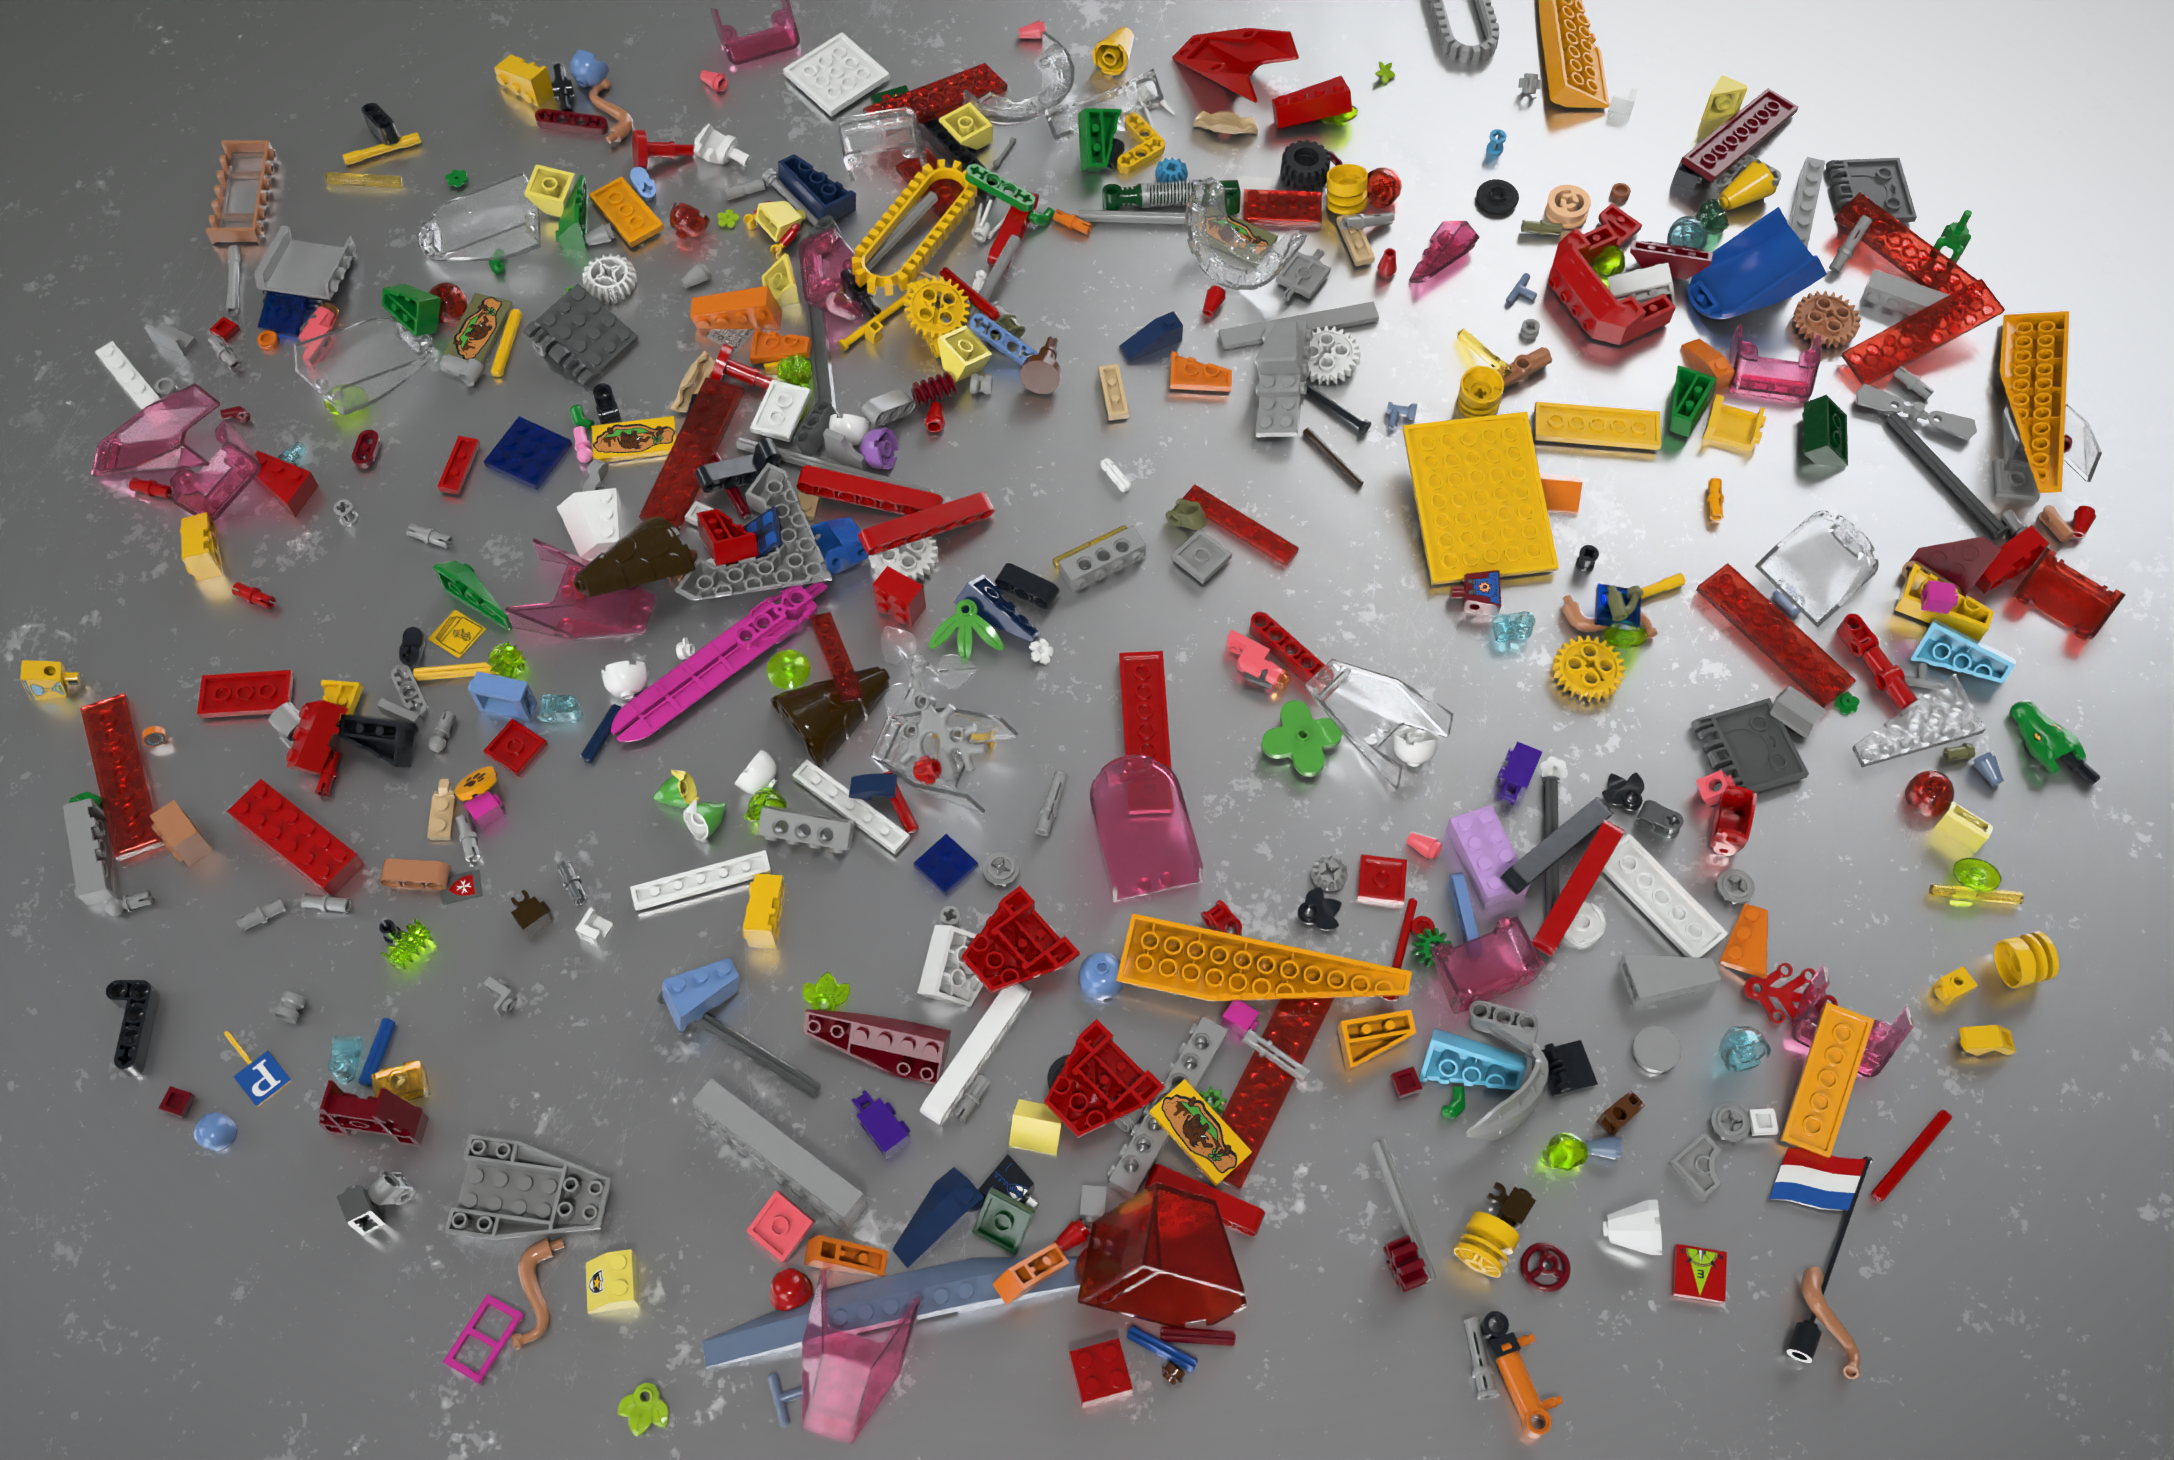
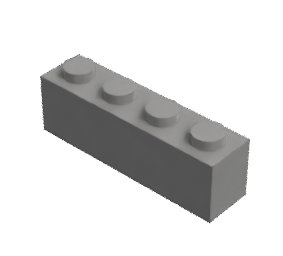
M1876 269L1873 270L1861 297L1863 300L1938 326L1944 318L1952 298L1951 295Z

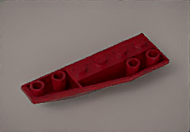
M807 1009L803 1025V1034L893 1076L936 1085L941 1078L951 1035L950 1030L905 1020L827 1010Z

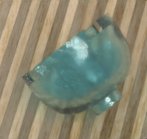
M1694 216L1678 218L1668 230L1667 244L1703 249L1707 244L1708 238L1705 223Z
M1734 1026L1730 1028L1721 1039L1719 1045V1053L1728 1070L1734 1068L1735 1072L1747 1071L1761 1064L1760 1059L1764 1055L1768 1058L1771 1052V1048L1764 1035L1757 1029L1749 1026Z

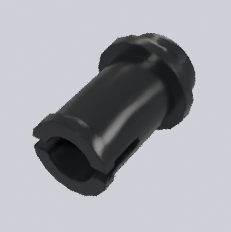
M384 920L386 926L381 922L379 930L383 933L384 940L389 944L398 943L403 936L402 930L395 926L391 920Z

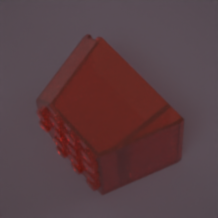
M1157 1182L1093 1221L1078 1294V1303L1169 1327L1186 1328L1185 1323L1206 1321V1326L1215 1325L1247 1308L1244 1286L1216 1200L1206 1198L1202 1194H1193L1186 1192L1184 1189H1176Z

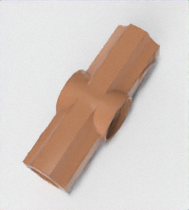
M1541 347L1527 355H1518L1514 362L1497 370L1503 378L1504 388L1516 381L1527 380L1531 373L1552 363V357L1546 347Z

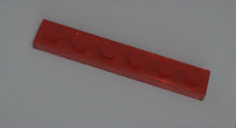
M1195 484L1182 498L1198 502L1206 518L1284 566H1287L1298 553L1299 547Z
M831 612L809 616L812 630L841 703L863 698L862 688Z

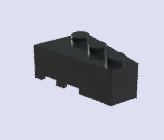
M341 714L339 737L373 753L374 756L384 759L394 767H411L416 723L357 714Z

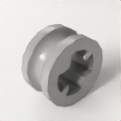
M1535 319L1524 320L1521 326V334L1529 339L1537 337L1540 329L1539 322ZM1527 327H1533L1534 330H1527Z

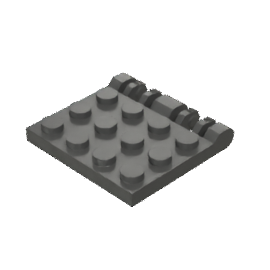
M1900 157L1830 160L1825 164L1829 179H1833L1831 187L1837 208L1842 209L1839 211L1842 227L1855 226L1862 215L1871 218V224L1916 221L1917 214Z
M579 283L539 318L529 323L523 330V333L529 338L533 337L532 340L535 343L549 336L550 338L544 342L542 349L544 351L550 349L548 355L557 363H563L562 367L566 370L578 362L580 365L574 369L572 375L578 378V381L583 386L588 385L638 340L637 334Z
M1770 698L1701 717L1691 723L1694 731L1698 732L1699 740L1713 735L1716 737L1715 740L1703 745L1705 752L1710 751L1707 753V757L1713 769H1718L1717 771L1722 770L1727 776L1734 772L1736 776L1733 778L1735 786L1753 790L1754 793L1807 778L1809 775L1784 724L1770 715L1773 705Z

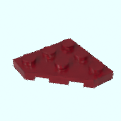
M1982 536L1920 547L1909 561H1919L1960 587L1962 596L1966 597L2003 548Z

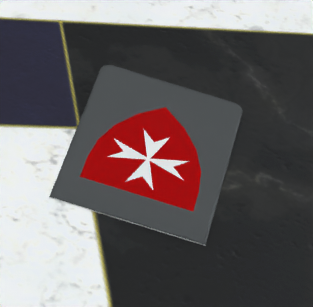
M479 869L449 876L447 888L441 891L442 904L446 905L483 896Z

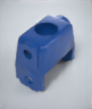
M851 517L823 521L810 526L814 537L817 534H821L820 538L815 539L825 560L826 568L832 575L848 570L869 557L858 538L861 530Z

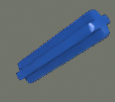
M383 1018L381 1020L358 1080L362 1086L371 1087L374 1083L396 1022L390 1018Z
M1132 1325L1127 1332L1129 1340L1189 1372L1194 1371L1198 1363L1197 1358L1135 1325Z

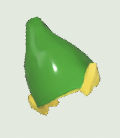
M671 770L673 776L668 778L653 795L655 801L675 808H687L694 800L697 801V804L699 802L694 780L689 773L679 770Z

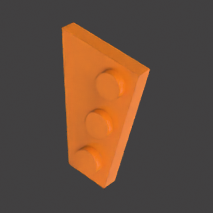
M755 329L749 359L752 364L809 358L812 341L810 337L793 334L782 336L778 335L777 332L763 333L762 330Z
M1172 351L1170 389L1231 392L1232 370L1211 363L1203 364L1197 362L1192 357L1187 359L1178 356L1177 352Z
M1744 904L1720 959L1722 966L1767 979L1768 910Z

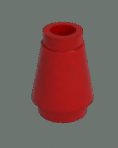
M1392 248L1384 251L1377 266L1380 275L1383 277H1391L1397 271L1396 251Z
M1213 285L1207 290L1202 311L1204 315L1213 317L1214 313L1226 298V292L1223 288Z
M939 402L931 403L925 419L926 428L930 432H940L945 426L943 405Z
M2082 505L2074 511L2072 529L2075 531L2073 537H2085L2096 518L2094 508Z
M1078 1218L1075 1222L1072 1220L1054 1242L1064 1253L1087 1241V1237L1091 1233Z

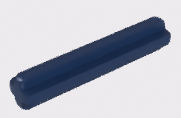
M616 704L611 705L581 753L582 760L588 763L594 760L611 732L613 720L621 709L620 706Z

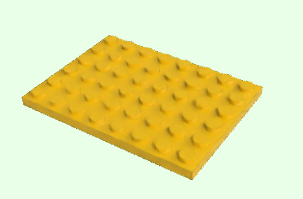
M1527 412L1403 425L1402 431L1431 585L1463 582L1464 576L1467 573L1499 570L1500 577L1557 571L1559 569Z

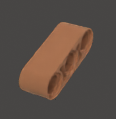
M385 859L379 882L381 885L389 888L443 891L447 888L451 866L440 861Z

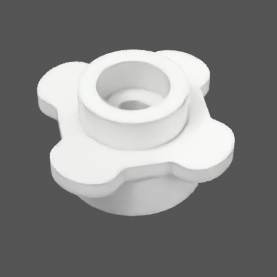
M687 637L677 644L676 652L678 658L684 660L695 654V647L688 641Z

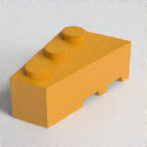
M1411 1009L1340 1021L1337 1025L1346 1073L1412 1038L1416 1034Z

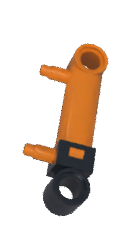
M1492 1311L1485 1316L1480 1324L1483 1338L1489 1341L1486 1345L1493 1363H1497L1522 1421V1431L1529 1438H1541L1549 1431L1552 1424L1551 1416L1547 1410L1562 1404V1397H1550L1540 1401L1519 1353L1522 1347L1535 1342V1336L1530 1334L1516 1338L1514 1332L1506 1334L1509 1329L1507 1317L1501 1312ZM1490 1321L1498 1323L1500 1332L1492 1331L1488 1323ZM1532 1417L1538 1418L1541 1421L1542 1429H1535L1531 1425Z

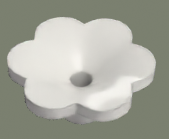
M1550 756L1540 765L1541 770H1543L1542 777L1555 776L1560 778V781L1568 776L1566 761L1558 759L1556 756Z

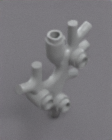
M920 679L911 682L915 691L912 704L916 710L921 712V719L919 722H908L902 726L901 734L903 738L909 740V746L898 759L900 763L906 765L913 756H916L918 761L920 757L926 756L923 740L929 733H934L940 741L937 750V760L941 765V776L945 778L946 782L959 777V769L952 754L954 749L960 751L967 772L976 770L972 754L987 752L986 744L969 743L971 734L978 731L977 725L973 723L968 726H953L950 728L948 726V719L956 708L949 703L942 712H937L934 709L936 706L935 696L928 693L927 689H923Z

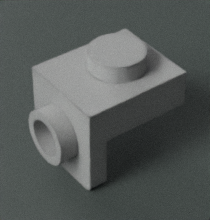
M489 976L483 984L491 994L499 998L493 1008L499 1016L503 1017L506 1012L508 1013L512 1010L517 998L512 990L509 989L510 985L500 978L496 981Z

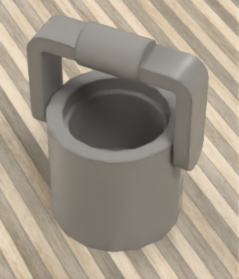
M291 702L279 706L270 715L268 720L280 733V740L289 749L293 746L290 741L294 740L293 732L299 726L301 719L299 718L300 711Z

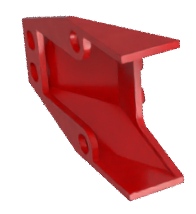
M1241 28L1193 35L1172 58L1179 64L1256 103L1258 100L1249 76L1263 64L1297 60L1299 56L1290 31Z

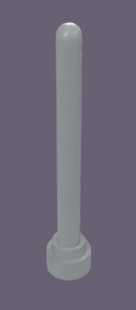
M767 169L761 176L763 182L767 186L775 187L797 210L803 209L806 219L815 226L819 220L779 181L778 174L773 169Z

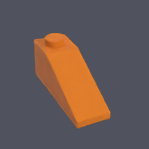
M1700 338L1681 345V348L1697 372L1717 378L1715 391L1729 386L1735 371L1723 354Z
M818 1235L807 1241L804 1265L830 1271L884 1276L888 1251Z
M1054 1242L1008 1268L992 1285L1005 1304L1008 1305L1027 1294L1070 1262Z

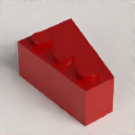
M258 450L246 465L254 481L269 495H272L295 518L318 488V484L310 471Z
M718 509L696 513L699 536L716 566L728 565L732 562L758 557L755 533L746 532L744 526L734 524L732 518Z
M2032 525L2001 546L2003 549L1975 585L1983 594H1986L2033 567L2049 545V542Z
M325 700L305 703L299 712V718H301L299 726L293 732L294 743L287 753L286 761L288 763L286 767L309 775L321 774L331 751L329 742L332 734H338L340 728L336 725L340 715H346L348 708Z

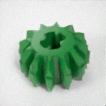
M1426 928L1423 934L1417 933L1416 937L1419 942H1412L1413 946L1418 947V950L1412 952L1413 955H1420L1417 962H1425L1427 968H1430L1432 965L1440 967L1441 961L1444 963L1448 962L1445 954H1452V950L1447 949V945H1451L1452 942L1451 940L1444 941L1447 934L1445 932L1439 934L1438 928H1433L1432 931ZM1429 944H1435L1433 947L1435 952H1430L1431 946Z

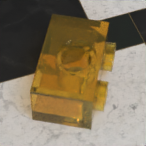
M407 1061L402 1066L382 1068L377 1073L371 1074L375 1097L379 1096L381 1088L389 1090L407 1102L430 1095L426 1068L420 1061ZM400 1079H405L402 1085L396 1086Z

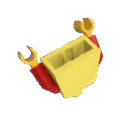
M766 201L765 203H759L758 208L753 211L754 214H746L743 220L749 230L756 228L757 221L775 242H780L779 245L774 244L770 248L772 255L777 252L776 259L778 260L783 255L782 249L784 247L787 248L800 232L801 222L806 219V214L803 209L795 210L787 201Z

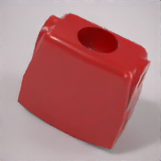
M1733 785L1727 786L1715 811L1709 846L1717 854L1731 856L1743 849L1748 842L1757 800V794L1753 790Z

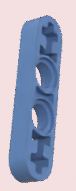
M975 314L969 320V329L974 334L1021 366L1027 359L1026 356L1038 354L1033 348L983 314ZM981 320V326L977 328L975 326L976 322ZM987 326H990V328L987 330L986 334L983 333V332L986 330V327H987ZM991 331H998L1000 333V340H993L990 336ZM1009 342L1017 345L1016 352L1008 350L1007 344ZM1023 349L1024 351L1022 352V355L1018 357L1017 355Z
M1462 872L1449 874L1450 890L1466 955L1468 958L1481 957V942L1464 875Z

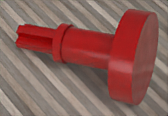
M633 130L632 156L634 168L642 167L646 170L648 158L675 159V156L694 155L693 145L675 144L674 141L647 142L645 130Z
M724 343L714 364L710 382L721 385L725 375L749 384V386L753 387L755 384L768 389L773 378L759 373L757 368L754 369L732 360L735 347Z

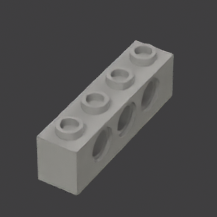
M1131 526L1059 561V573L1071 592L1083 589L1089 583L1101 580L1107 574L1120 571L1126 565L1143 559L1146 556V543L1135 527Z
M766 805L761 808L758 835H763L765 840L778 841V838L785 839L786 843L792 845H800V842L808 843L810 848L822 849V846L830 847L832 852L844 853V850L852 848L856 821ZM781 820L788 823L789 829L787 832L780 828ZM803 824L811 828L809 836L802 832ZM825 828H829L832 830V840L827 839L825 837Z

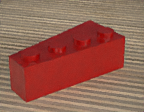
M1342 75L1272 99L1274 121L1278 128L1353 112L1351 91Z

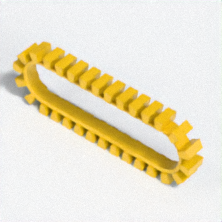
M945 159L937 160V169L935 170L928 163L922 167V173L918 172L914 176V180L909 182L908 189L905 187L901 192V196L895 199V205L892 203L888 208V212L881 216L882 221L878 220L875 224V229L872 227L868 232V237L865 236L861 241V245L858 244L854 249L855 257H852V273L855 275V282L859 287L867 283V291L873 295H876L878 287H885V296L893 295L894 285L897 284L903 292L906 289L908 280L913 282L916 279L917 273L920 274L923 270V265L926 266L930 261V257L932 258L936 254V248L940 249L943 241L948 239L949 232L952 234L956 229V225H959L962 221V216L965 217L967 215L968 208L971 210L975 205L977 186L966 180V170L962 173V162L954 160L952 168L945 167ZM939 179H953L964 187L962 193L898 272L890 276H878L866 268L867 262L933 182Z

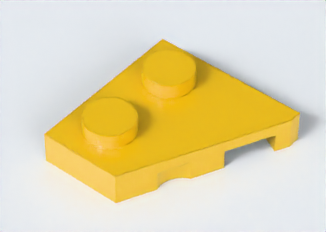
M322 680L321 686L324 688L325 694L323 700L348 708L346 714H354L364 688L360 682ZM340 715V718H339L338 723H337V724H339V725H340L341 715Z

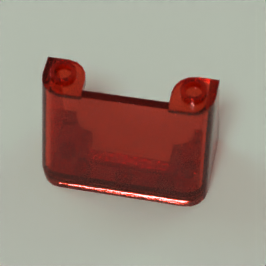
M2047 547L2015 590L2016 599L2025 605L2028 603L2072 629L2075 631L2074 635L2084 641L2086 639L2092 640L2125 597V594L2117 589L2114 592L2111 590L2106 591L2108 588L2106 585L2101 586L2064 564L2065 561L2063 559H2060L2058 562V559L2055 557L2057 553Z

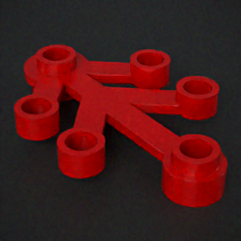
M1788 963L1778 965L1774 972L1767 975V979L1755 976L1745 982V994L1752 1000H1759L1768 1013L1770 1022L1773 1024L1782 1023L1785 1019V1014L1782 1010L1774 1007L1768 996L1779 1000L1792 1019V1024L1796 1029L1806 1028L1809 1025V1020L1805 1015L1799 1013L1792 1002L1815 1006L1820 1013L1826 1000H1830L1832 1004L1838 1006L1836 998L1832 995L1815 997L1793 992L1805 983L1815 981L1817 974L1811 968L1802 970L1798 977L1781 988L1770 987V985L1781 977L1786 978L1793 973V968ZM1782 966L1788 968L1787 975L1781 972ZM1806 971L1812 974L1811 980L1805 978ZM1754 984L1760 986L1761 990L1759 993L1753 990ZM1775 1012L1780 1014L1779 1021L1773 1018ZM1798 1018H1802L1804 1020L1803 1026H1799L1797 1024Z

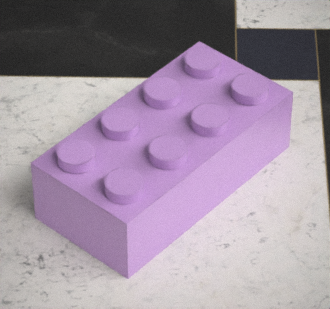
M1489 805L1450 818L1446 832L1483 909L1526 895L1530 885L1515 895L1500 879L1519 859L1493 806Z

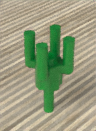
M1966 209L1959 222H1952L1945 226L1941 236L1936 240L1928 257L1930 259H1936L1941 248L1946 246L1953 250L1947 267L1951 269L1955 267L1972 237L1967 227V223L1972 215L1971 210Z

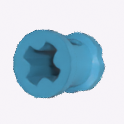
M1494 129L1490 132V142L1487 144L1486 149L1491 155H1499L1503 152V143L1507 138L1505 131Z

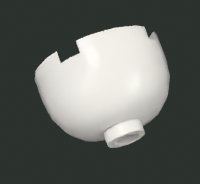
M833 414L830 416L829 429L844 435L847 442L853 447L861 444L865 434L870 431L871 422L865 423L866 418L856 415L843 414L842 418H837V414Z
M629 661L615 662L605 666L606 671L601 670L602 680L607 691L616 697H621L622 700L633 699L634 695L644 689L647 682L645 663L636 661V665H630Z
M1416 727L1397 729L1393 733V750L1396 756L1412 767H1417L1421 763L1427 762L1433 758L1437 749L1438 735L1434 731L1425 729V733L1417 732L1418 728Z
M760 750L734 784L742 791L753 795L760 794L765 789L770 791L777 782L774 778L777 773L775 760L767 752Z

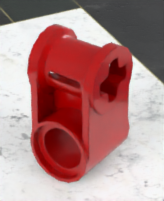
M1848 614L1837 628L1838 636L1844 641L1855 657L1859 658L1863 656L1864 652L1879 646L1876 635L1871 632L1863 619L1857 614Z
M1216 901L1214 907L1207 912L1203 911L1201 913L1202 920L1211 930L1228 933L1226 930L1234 929L1237 931L1234 935L1242 936V923L1223 901Z

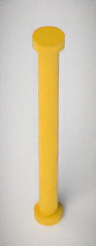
M907 293L871 320L876 318L879 322H882L904 305L905 300H908L906 298ZM871 320L844 340L840 339L838 341L840 348L843 351L848 350L852 343L864 335L865 327Z

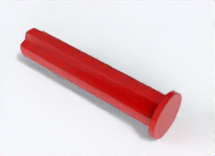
M887 771V772H885V773H883V774H895V773H894L893 771ZM896 783L895 798L889 797L905 831L913 834L919 829V826Z

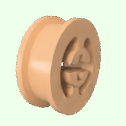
M1568 184L1557 186L1548 195L1545 207L1546 218L1550 223H1562L1563 229L1580 227L1587 220L1591 198L1584 189L1578 186Z

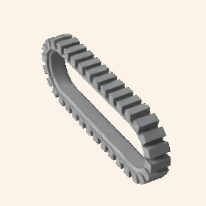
M1427 0L1429 10L1432 12L1431 17L1432 21L1434 20L1433 24L1436 29V35L1439 37V45L1443 46L1442 51L1445 54L1450 53L1449 58L1455 61L1460 57L1459 63L1464 64L1467 63V59H1470L1471 64H1478L1479 59L1484 62L1489 59V56L1492 57L1498 45L1500 27L1496 14H1494V7L1491 6V0H1474L1486 37V41L1475 46L1465 45L1456 40L1443 0Z

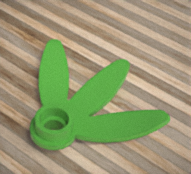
M969 599L962 600L957 604L956 614L946 619L935 630L929 643L931 649L940 646L959 627L957 635L958 652L962 663L967 664L972 653L973 627L988 645L998 651L1004 649V645L997 632L989 623L977 615V606ZM968 606L969 612L963 613V608Z

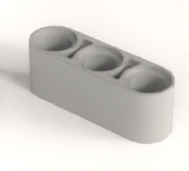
M898 389L866 401L861 408V414L875 426H881L911 414L915 409L916 402L902 390Z

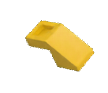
M1999 1025L1959 1028L1960 1045L1968 1053L1976 1056L1993 1050L2005 1055L2016 1053L2011 1030Z

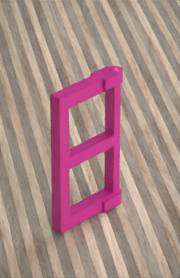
M487 1294L443 1360V1363L474 1380L475 1383L481 1384L488 1370L525 1315L521 1311H517ZM490 1305L513 1318L498 1342L474 1329ZM470 1335L493 1348L478 1373L454 1360Z

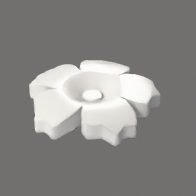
M1040 638L1038 641L1031 642L1029 646L1033 651L1031 652V660L1034 662L1039 660L1044 665L1050 662V657H1052L1054 652L1053 648L1048 646L1049 643L1045 639Z

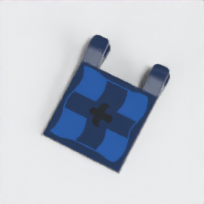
M775 506L744 526L746 532L756 534L758 557L756 559L761 558L782 544L778 511Z

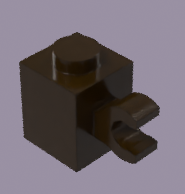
M522 890L521 892L524 895L523 901L518 902L514 897L511 898L513 905L517 908L511 914L528 938H530L552 922L548 915L551 910L544 901L539 902L535 896L530 898L527 891Z
M1496 1182L1493 1188L1498 1190L1500 1195L1494 1196L1492 1193H1489L1487 1199L1501 1206L1496 1217L1517 1231L1536 1200L1532 1198L1530 1192L1523 1188L1518 1189L1517 1187H1514L1508 1196L1505 1187L1501 1183Z

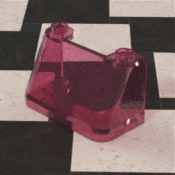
M833 227L805 238L799 245L803 297L810 306L852 321L863 317V310L858 302H852L846 295L845 281L840 276V273L844 269L847 272L846 268L852 269V257H855V252Z
M225 420L215 430L216 439L223 445L197 474L189 469H181L170 479L175 505L192 515L207 512L213 521L220 517L261 470L258 457L237 429Z
M1518 916L1500 919L1496 922L1497 926L1492 932L1459 946L1453 947L1451 944L1441 943L1433 949L1431 956L1454 1014L1469 1010L1470 1005L1474 1001L1483 1000L1488 1002L1526 986L1538 978L1545 964Z

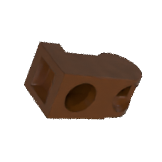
M1631 1090L1604 1111L1596 1122L1610 1136L1616 1135L1646 1104Z

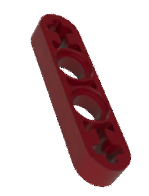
M539 109L535 113L537 125L541 128L598 136L606 134L609 130L607 120L603 116L553 109ZM560 119H567L564 123L558 122ZM580 121L586 122L584 125H576Z

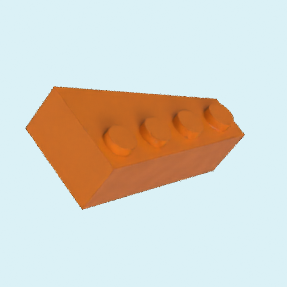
M762 286L694 297L691 302L690 318L697 329L781 330L782 309L769 287Z

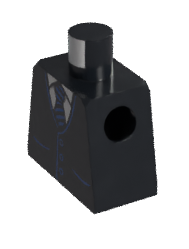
M1008 1154L978 1189L984 1196V1199H986L989 1190L994 1188L1034 1210L1040 1204L1030 1196L1035 1189L1034 1182Z

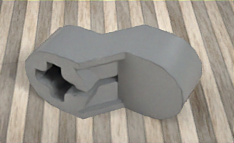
M594 459L587 466V473L590 477L583 486V492L604 489L602 480L608 473L609 465L599 459Z

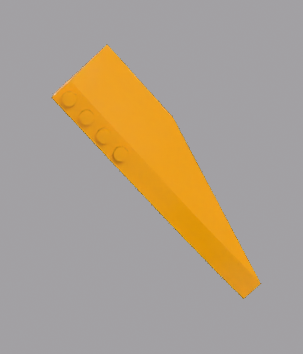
M1539 0L1540 26L1550 100L1564 107L1608 108L1610 103L1602 52L1600 47L1595 45L1597 39L1595 34L1590 32L1589 27L1591 23L1584 15L1586 10L1582 0Z
M2069 311L2003 315L2000 376L2038 493L2062 492L2070 329Z
M1132 913L1116 981L1206 1001L1407 996L1412 971Z

